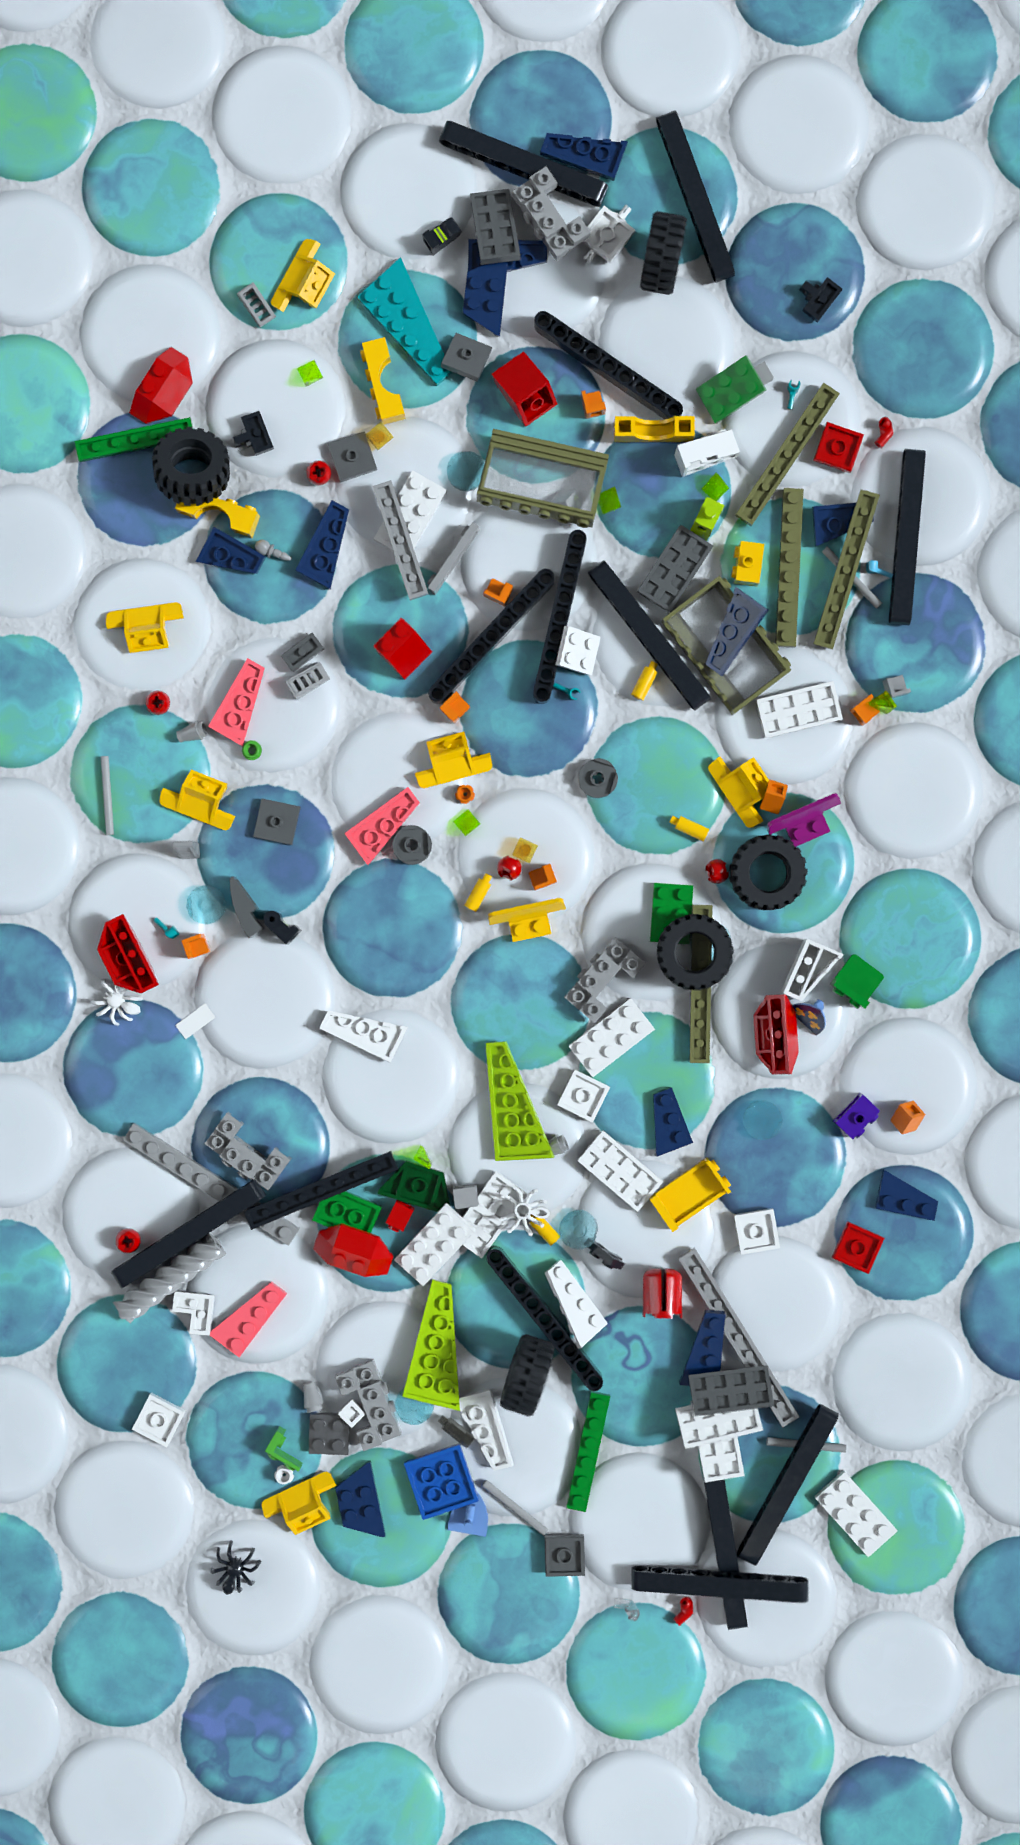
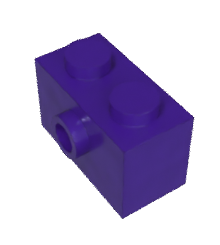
M859 1093L833 1122L851 1139L859 1138L865 1131L864 1127L868 1123L872 1124L877 1120L880 1110L863 1094Z

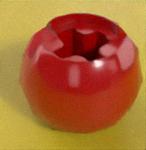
M317 460L309 464L306 475L312 484L324 485L331 477V469L324 461ZM317 469H320V471H323V472H321V476H320V477H318V476L316 475V470H317Z
M152 691L146 697V708L153 715H162L170 708V698L163 691ZM157 698H159V700L162 701V704H159L158 708L156 705H154V702L157 701Z
M505 856L498 862L497 871L500 877H505L512 881L521 874L522 866L518 859Z
M714 859L706 865L705 871H708V881L713 884H720L728 878L729 872L726 870V862L721 859Z
M125 1228L117 1234L116 1246L123 1253H132L139 1248L140 1236L134 1229ZM127 1236L128 1239H132V1242L129 1245L127 1242L124 1243V1239H126Z

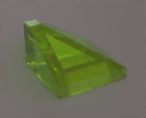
M315 360L297 368L306 387L323 378Z
M716 472L701 490L711 499L718 501L729 487Z
M615 486L600 494L598 503L602 514L621 508Z
M884 691L869 702L870 706L885 714L890 713L897 707L887 691Z
M469 809L453 821L465 836L480 825V822Z
M421 1145L413 1160L429 1169L432 1166V1162L425 1148Z

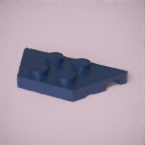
M508 261L486 264L467 271L463 314L497 337H500Z
M369 1460L335 1487L343 1527L386 1537L372 1463Z

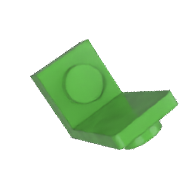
M279 1426L265 1452L268 1453L267 1455L271 1459L280 1460L285 1463L284 1465L288 1469L299 1471L303 1463L279 1449L286 1439L283 1436L286 1429Z

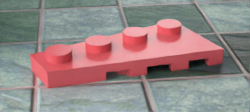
M247 658L208 726L241 746L244 744L264 673V667Z
M407 787L344 834L366 864L369 865L420 802L409 787Z
M271 1281L212 1329L210 1336L240 1357L286 1296L287 1292Z

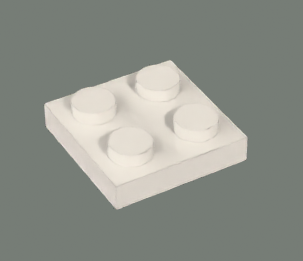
M564 626L556 665L585 675H592L600 637L570 626Z
M574 1069L557 1105L593 1123L610 1086Z
M773 1208L734 1214L741 1255L780 1248Z
M151 1393L132 1430L168 1447L186 1410Z

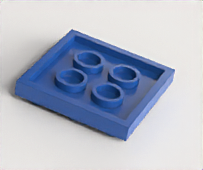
M460 1443L404 1462L423 1520L479 1501Z

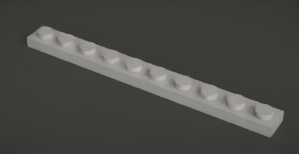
M133 1123L123 1141L217 1201L222 1200L238 1189L136 1123ZM258 1201V1202H256L255 1204H253L252 1206H250L249 1208H247L246 1210L251 1209V1208H253V1207H255V1206H258V1205H260V1204H262V1203H260V1202ZM242 1211L241 1213H239V1215H241V1216H243L244 1218H246V1216H245V1214H244V1211ZM284 1217L260 1226L261 1229L288 1246L300 1229Z
M695 1247L679 1256V1261L710 1310L725 1311L724 1333L746 1368L766 1366L767 1363ZM768 1367L774 1407L770 1408L781 1426L784 1427L799 1418V1415Z

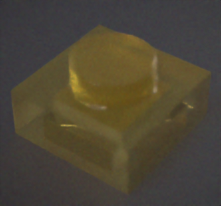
M382 422L365 434L377 451L394 438Z
M520 837L512 856L530 864L538 845Z

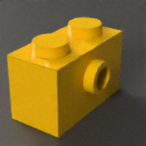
M741 541L739 546H735L734 558H737L736 566L732 567L731 572L734 584L758 586L764 544Z

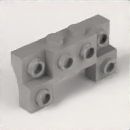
M546 166L530 176L529 181L513 190L512 196L523 211L525 221L533 226L538 240L543 241L557 261L574 247L588 239L591 232L580 216L568 224L564 222L546 195L557 188V181Z
M616 937L600 955L596 953L590 960L592 965L588 970L584 968L578 974L579 980L564 997L594 1023L608 1009L596 997L622 968L634 978L646 964Z
M227 1112L205 1144L220 1155L219 1157L223 1159L222 1162L226 1166L236 1168L238 1170L237 1173L246 1180L248 1178L250 1180L256 1179L258 1184L269 1190L292 1158L285 1156L277 1147L274 1148L268 1158L236 1135L244 1123L242 1121L239 1122L231 1116L230 1112Z
M374 1359L336 1374L335 1379L342 1396L357 1390L370 1425L358 1429L356 1432L363 1451L382 1445V1442L401 1435L402 1431L394 1413L396 1412L394 1401L389 1400L387 1395L389 1388L386 1382H382Z

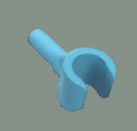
M870 560L866 563L867 573H877L892 578V573L878 568V561Z

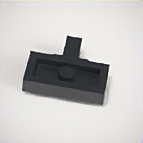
M828 277L821 286L818 284L813 286L806 280L799 289L806 296L805 300L808 302L802 311L818 323L843 289Z
M260 411L241 417L245 428L241 430L242 434L233 437L236 448L246 445L247 448L252 446L256 456L273 450L274 447Z
M588 1239L585 1243V1246L590 1249L589 1253L597 1259H603L602 1264L606 1267L621 1270L625 1263L621 1261L622 1258L619 1255L610 1252L600 1243L592 1239Z

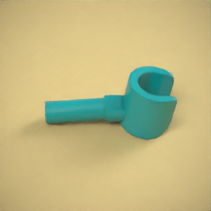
M792 379L787 387L790 393L787 408L789 410L793 408L795 394L799 391L801 385L800 381H798L797 387H792Z
M557 683L553 685L554 688L568 694L571 700H577V698L572 697V691L581 693L578 688L569 689Z
M158 918L154 919V922L162 928L168 938L174 939L179 935L178 930L174 926L168 929Z

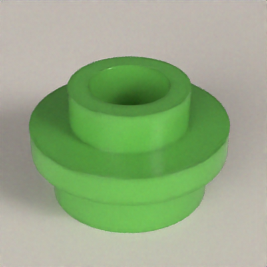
M247 741L242 747V754L248 760H256L262 754V747L256 741ZM251 747L256 749L254 754L249 753Z

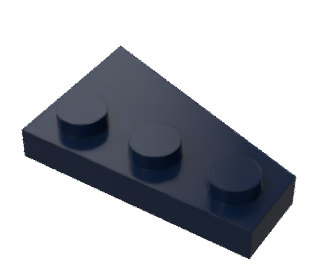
M856 503L812 507L815 547L847 533Z
M213 527L195 562L258 574L266 556L218 528Z
M672 1087L654 1093L656 1157L692 1144L693 1141Z
M883 1169L875 1208L935 1221L938 1201Z

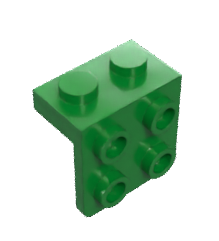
M853 954L831 981L830 985L834 987L833 991L840 997L845 995L849 998V1003L857 1009L859 1007L866 1009L870 1003L867 1000L882 982L884 976L862 958Z

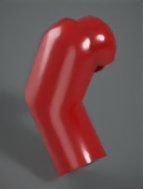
M882 417L879 420L881 435L874 442L881 449L893 436L892 422L888 417Z
M687 1596L680 1600L681 1612L674 1617L675 1622L679 1626L693 1615V1601Z

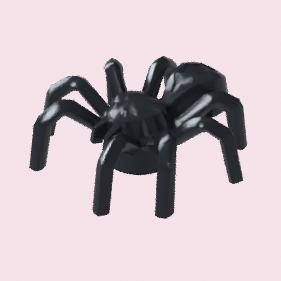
M230 1541L227 1549L229 1562L221 1559L220 1547L217 1548V1560L226 1566L218 1569L212 1567L211 1574L226 1570L216 1583V1586H220L229 1575L222 1588L226 1595L234 1591L235 1577L237 1578V1592L241 1593L243 1588H241L240 1575L249 1586L255 1584V1581L251 1582L243 1572L252 1573L261 1564V1560H259L251 1569L244 1567L253 1556L255 1548H252L247 1558L242 1561L241 1557L237 1558L235 1556V1558H232L231 1547L233 1541Z

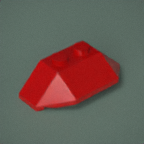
M173 347L159 355L136 389L129 413L145 424L172 417L193 384L189 358Z
M121 914L105 922L97 951L114 985L140 994L158 986L159 983L154 970L125 915Z
M786 994L766 995L753 1015L756 1055L772 1075L792 1074L799 1053L796 1012Z
M342 1223L319 1230L313 1250L327 1264L363 1277L387 1275L393 1259L392 1253L389 1252L379 1236Z

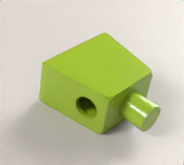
M706 497L690 531L707 541L725 505Z

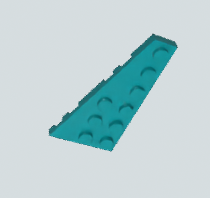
M400 257L357 298L438 386L452 371L441 367L445 355Z

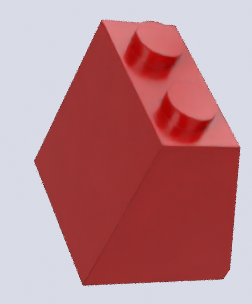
M524 351L492 373L496 386L525 427L558 405L549 380Z
M402 617L374 645L376 652L404 680L432 653L418 633Z

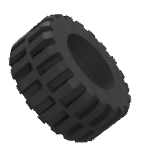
M661 211L653 213L640 281V288L643 291L665 295L673 293L687 222L683 215Z
M186 427L187 429L178 428L173 433L171 431L167 433L165 439L162 437L153 450V473L157 487L164 493L165 497L168 499L173 498V502L178 504L182 502L186 506H191V504L199 506L203 502H212L213 498H218L228 486L227 482L230 479L228 450L223 445V441L219 437L215 438V434L210 431L204 432L202 428L193 429L192 427ZM188 459L199 460L208 465L204 471L195 474L183 473L175 468L179 462Z
M768 834L752 838L738 848V851L732 857V863L729 867V879L732 882L734 893H737L739 899L748 904V906L758 910H776L793 903L795 898L800 896L803 886L806 885L807 880H805V877L808 875V869L805 868V857H802L801 850L798 847L796 848L792 841L786 840L779 835ZM760 855H775L785 864L786 879L774 891H762L750 879L751 864Z
M689 914L679 917L667 925L659 937L657 945L659 966L667 979L683 989L697 991L708 989L716 983L718 984L727 975L733 962L734 949L731 937L718 921L708 916ZM692 933L706 936L711 941L714 949L711 963L699 971L685 969L676 957V948L679 941L684 936Z
M528 1334L521 1336L501 1395L500 1405L503 1409L527 1417L535 1413L553 1360L555 1346L551 1342Z

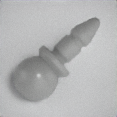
M262 539L255 544V550L262 555H267L269 558L273 555L286 561L292 560L287 553L274 549L275 545H270L267 540Z

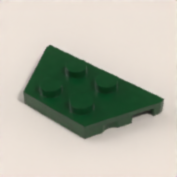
M407 1160L377 1192V1194L438 1212L446 1203L450 1206L445 1173Z

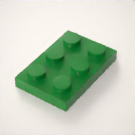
M746 355L696 388L715 424L767 391Z
M654 883L650 942H658L665 927L673 920L692 914L694 885ZM690 934L684 936L678 944H690Z
M345 1191L319 1202L312 1221L326 1227L342 1223L371 1233L382 1206Z

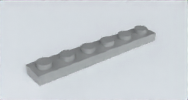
M392 481L372 486L409 600L429 595Z

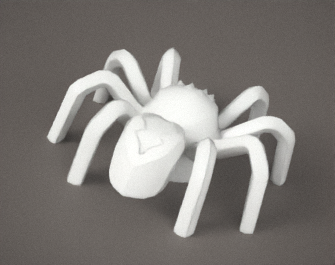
M105 979L101 980V984L110 994L106 992L107 997H103L107 1001H91L95 1005H108L105 1009L96 1013V1016H101L112 1008L110 1020L114 1025H119L114 1019L116 1009L123 1019L132 1021V1018L127 1017L123 1013L121 1007L127 1014L137 1015L141 1012L140 1007L132 1002H125V1000L141 1001L143 998L124 996L123 994L128 989L123 988L119 992V986L116 985L114 992L105 983Z
M514 1186L513 1189L518 1194L519 1203L508 1195L501 1196L515 1204V1206H511L514 1210L510 1211L514 1214L501 1217L498 1221L502 1222L517 1217L515 1224L507 1230L508 1233H511L522 1219L528 1235L532 1236L533 1233L529 1229L526 1219L540 1227H544L542 1222L530 1215L546 1219L549 1217L550 1212L542 1206L531 1207L537 1204H546L547 1201L537 1200L529 1204L531 1196L538 1192V1189L529 1192L525 1201H523L521 1191L518 1187Z

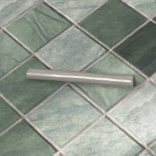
M827 546L822 553L837 567L839 558ZM855 575L853 585L875 608H878L882 602Z
M101 756L106 835H114L109 756Z
M767 1437L766 1444L769 1446L794 1448L798 1440ZM825 1443L821 1450L846 1453V1445Z
M485 1480L482 1484L483 1488L543 1536L547 1533L548 1529L488 1480Z

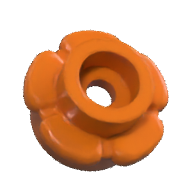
M460 785L457 788L455 797L461 803L467 804L474 799L475 793H473V788L470 785Z

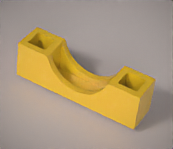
M385 337L362 343L363 350H360L362 361L367 362L368 365L365 373L367 381H372L373 388H370L372 400H377L378 407L375 408L377 419H382L383 425L406 419L400 394H393L387 391L380 383L383 369L391 363Z
M615 416L614 442H690L695 437V416H674L665 420H643L635 416Z
M214 497L212 502H203L199 506H196V504L186 506L182 502L180 504L177 503L175 506L178 513L198 519L201 514L209 510L222 511L229 516L233 532L253 538L260 518L256 508L245 505V507L237 505L238 502L228 498L224 501Z

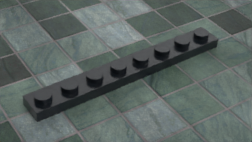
M389 1151L244 1211L250 1229L253 1230L396 1171L399 1168L392 1151Z

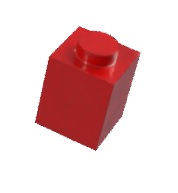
M396 1200L386 1220L388 1228L395 1232H399V1230L403 1232L415 1207Z

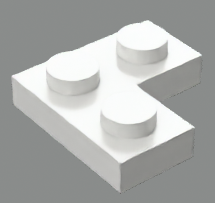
M174 1292L172 1312L192 1314L189 1334L210 1335L215 1295Z

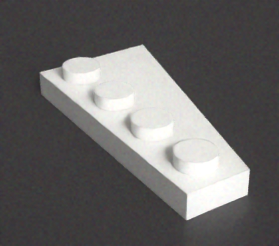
M328 1011L319 1029L391 1063L408 1027Z
M559 1260L545 1272L554 1296L558 1298L561 1305L560 1310L562 1314H565L569 1323L567 1326L570 1332H573L576 1339L575 1344L579 1349L608 1323L563 1261Z
M491 1388L459 1396L461 1415L472 1430L471 1433L474 1438L479 1442L481 1450L493 1471L512 1467L513 1460Z

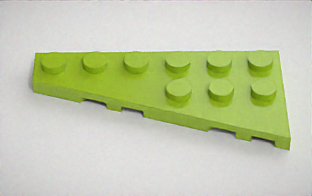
M507 1041L487 1042L486 1056L495 1161L554 1158Z
M432 1279L402 1397L460 1411L452 1285Z

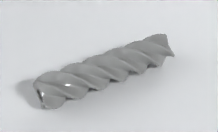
M208 1233L204 1236L202 1243L190 1245L186 1255L175 1256L171 1261L170 1267L158 1268L154 1278H145L141 1281L138 1290H129L124 1294L122 1301L113 1302L120 1318L127 1320L131 1324L135 1318L144 1315L150 1307L159 1304L166 1295L174 1293L183 1283L191 1281L198 1272L207 1269L214 1260L225 1256L226 1252L222 1248L219 1239Z

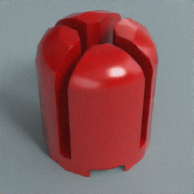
M653 1268L644 1273L643 1317L646 1318V1314H652L655 1318H673V1314H679V1317L682 1318V1276L677 1270L664 1269V1309H661V1269Z

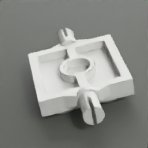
M625 205L618 214L603 206L587 228L591 232L590 237L583 241L590 249L583 258L587 263L590 264L593 258L598 255L611 264L633 236L635 229L627 224L625 220L626 216L631 212L630 207Z

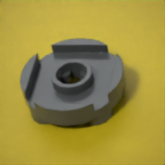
M596 758L582 766L578 781L580 788L586 795L592 798H602L614 791L618 782V775L616 769L609 761ZM598 773H601V777L604 778V781H600L598 784H596L595 780L592 779L593 775L596 776Z
M408 825L397 832L393 838L392 847L394 854L400 861L409 865H416L429 857L432 850V840L426 830L416 825ZM412 839H414L415 843H418V847H415L414 851L407 847V844Z

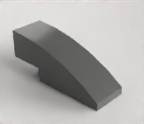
M232 876L230 878L232 903L243 930L249 938H252L264 929L253 914L259 907L237 877Z

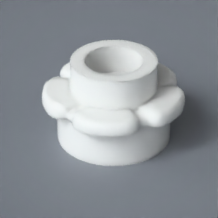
M280 1465L277 1471H275L274 1477L278 1483L285 1485L293 1480L294 1475L292 1470L285 1467V1465Z

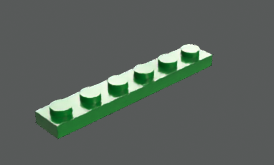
M189 417L74 441L78 461L84 462L155 447L157 442L162 437L165 439V435L170 431L173 433L178 428H193L192 419Z
M596 1391L590 1392L566 1505L568 1509L586 1512L610 1394Z

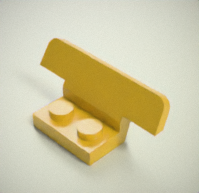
M305 239L302 242L271 299V304L274 308L284 312L292 296L299 297L312 308H317L335 273L318 260L313 259L320 246V243L316 240Z
M175 602L111 611L106 615L107 629L124 627L129 653L169 648L165 621L183 619V610L181 604Z
M464 732L426 742L433 768L416 772L415 776L421 788H428L484 773L492 769L491 755L486 753L471 757Z
M721 756L715 759L708 766V770L745 826L752 828L763 822V819L753 805L764 798L769 779L755 758H751L732 772Z
M190 770L182 784L180 794L163 788L159 801L162 806L219 829L229 830L235 819L234 815L218 809L219 802L228 784L202 773Z
M555 898L498 910L488 914L489 925L509 922L513 942L550 935L551 929L547 913L565 910L566 906L562 898Z
M320 1473L265 1499L261 1505L264 1517L267 1519L282 1512L285 1523L295 1535L331 1519L330 1513L321 1502L319 1495L336 1486L331 1473Z

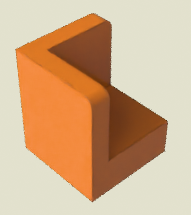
M585 390L581 391L586 419L605 415L606 406L605 402L602 401L600 391L587 394Z
M491 579L487 589L483 592V596L505 607L513 591V585Z
M457 691L440 707V710L453 723L470 709V706Z
M872 694L850 710L862 726L881 711L872 700L874 697Z
M769 779L760 809L779 814L786 797L788 785Z
M551 864L528 873L534 890L557 883Z
M198 934L181 940L188 959H193L210 952L204 934Z
M910 1101L898 1106L891 1118V1122L901 1134L916 1131L926 1114L914 1101Z

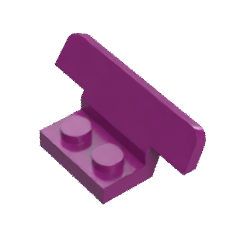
M834 793L771 820L767 824V831L769 834H773L785 828L790 841L793 842L795 847L831 831L823 813L840 805V797L837 793Z

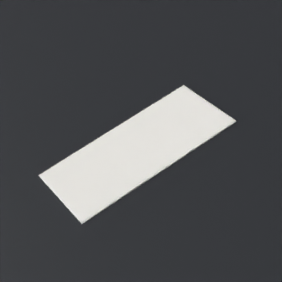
M205 1003L175 1026L184 1038L187 1039L213 1020L215 1016Z

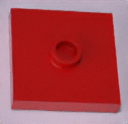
M826 422L813 461L851 473L864 434Z
M847 1221L832 1254V1258L869 1274L885 1238Z

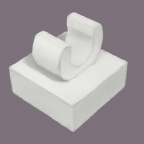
M353 1398L338 1412V1415L351 1428L366 1414L365 1410Z

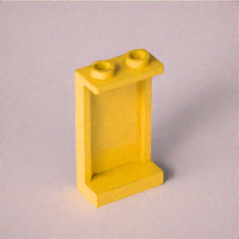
M706 1157L649 1198L672 1233L683 1222L724 1194L731 1192L728 1188L731 1184L725 1175L721 1178L717 1172L720 1168L714 1159L710 1161Z

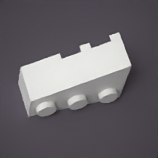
M724 429L716 432L715 435L704 436L697 440L677 445L674 456L681 475L684 477L736 458L740 451L732 430L726 431Z
M804 938L780 993L802 1001L844 954Z

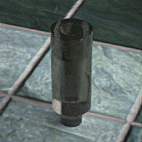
M442 1415L439 1418L438 1422L443 1425L442 1430L463 1447L468 1448L474 1440V1436L451 1417L447 1419Z

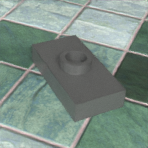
M312 632L282 654L281 657L292 672H295L322 652L324 647Z

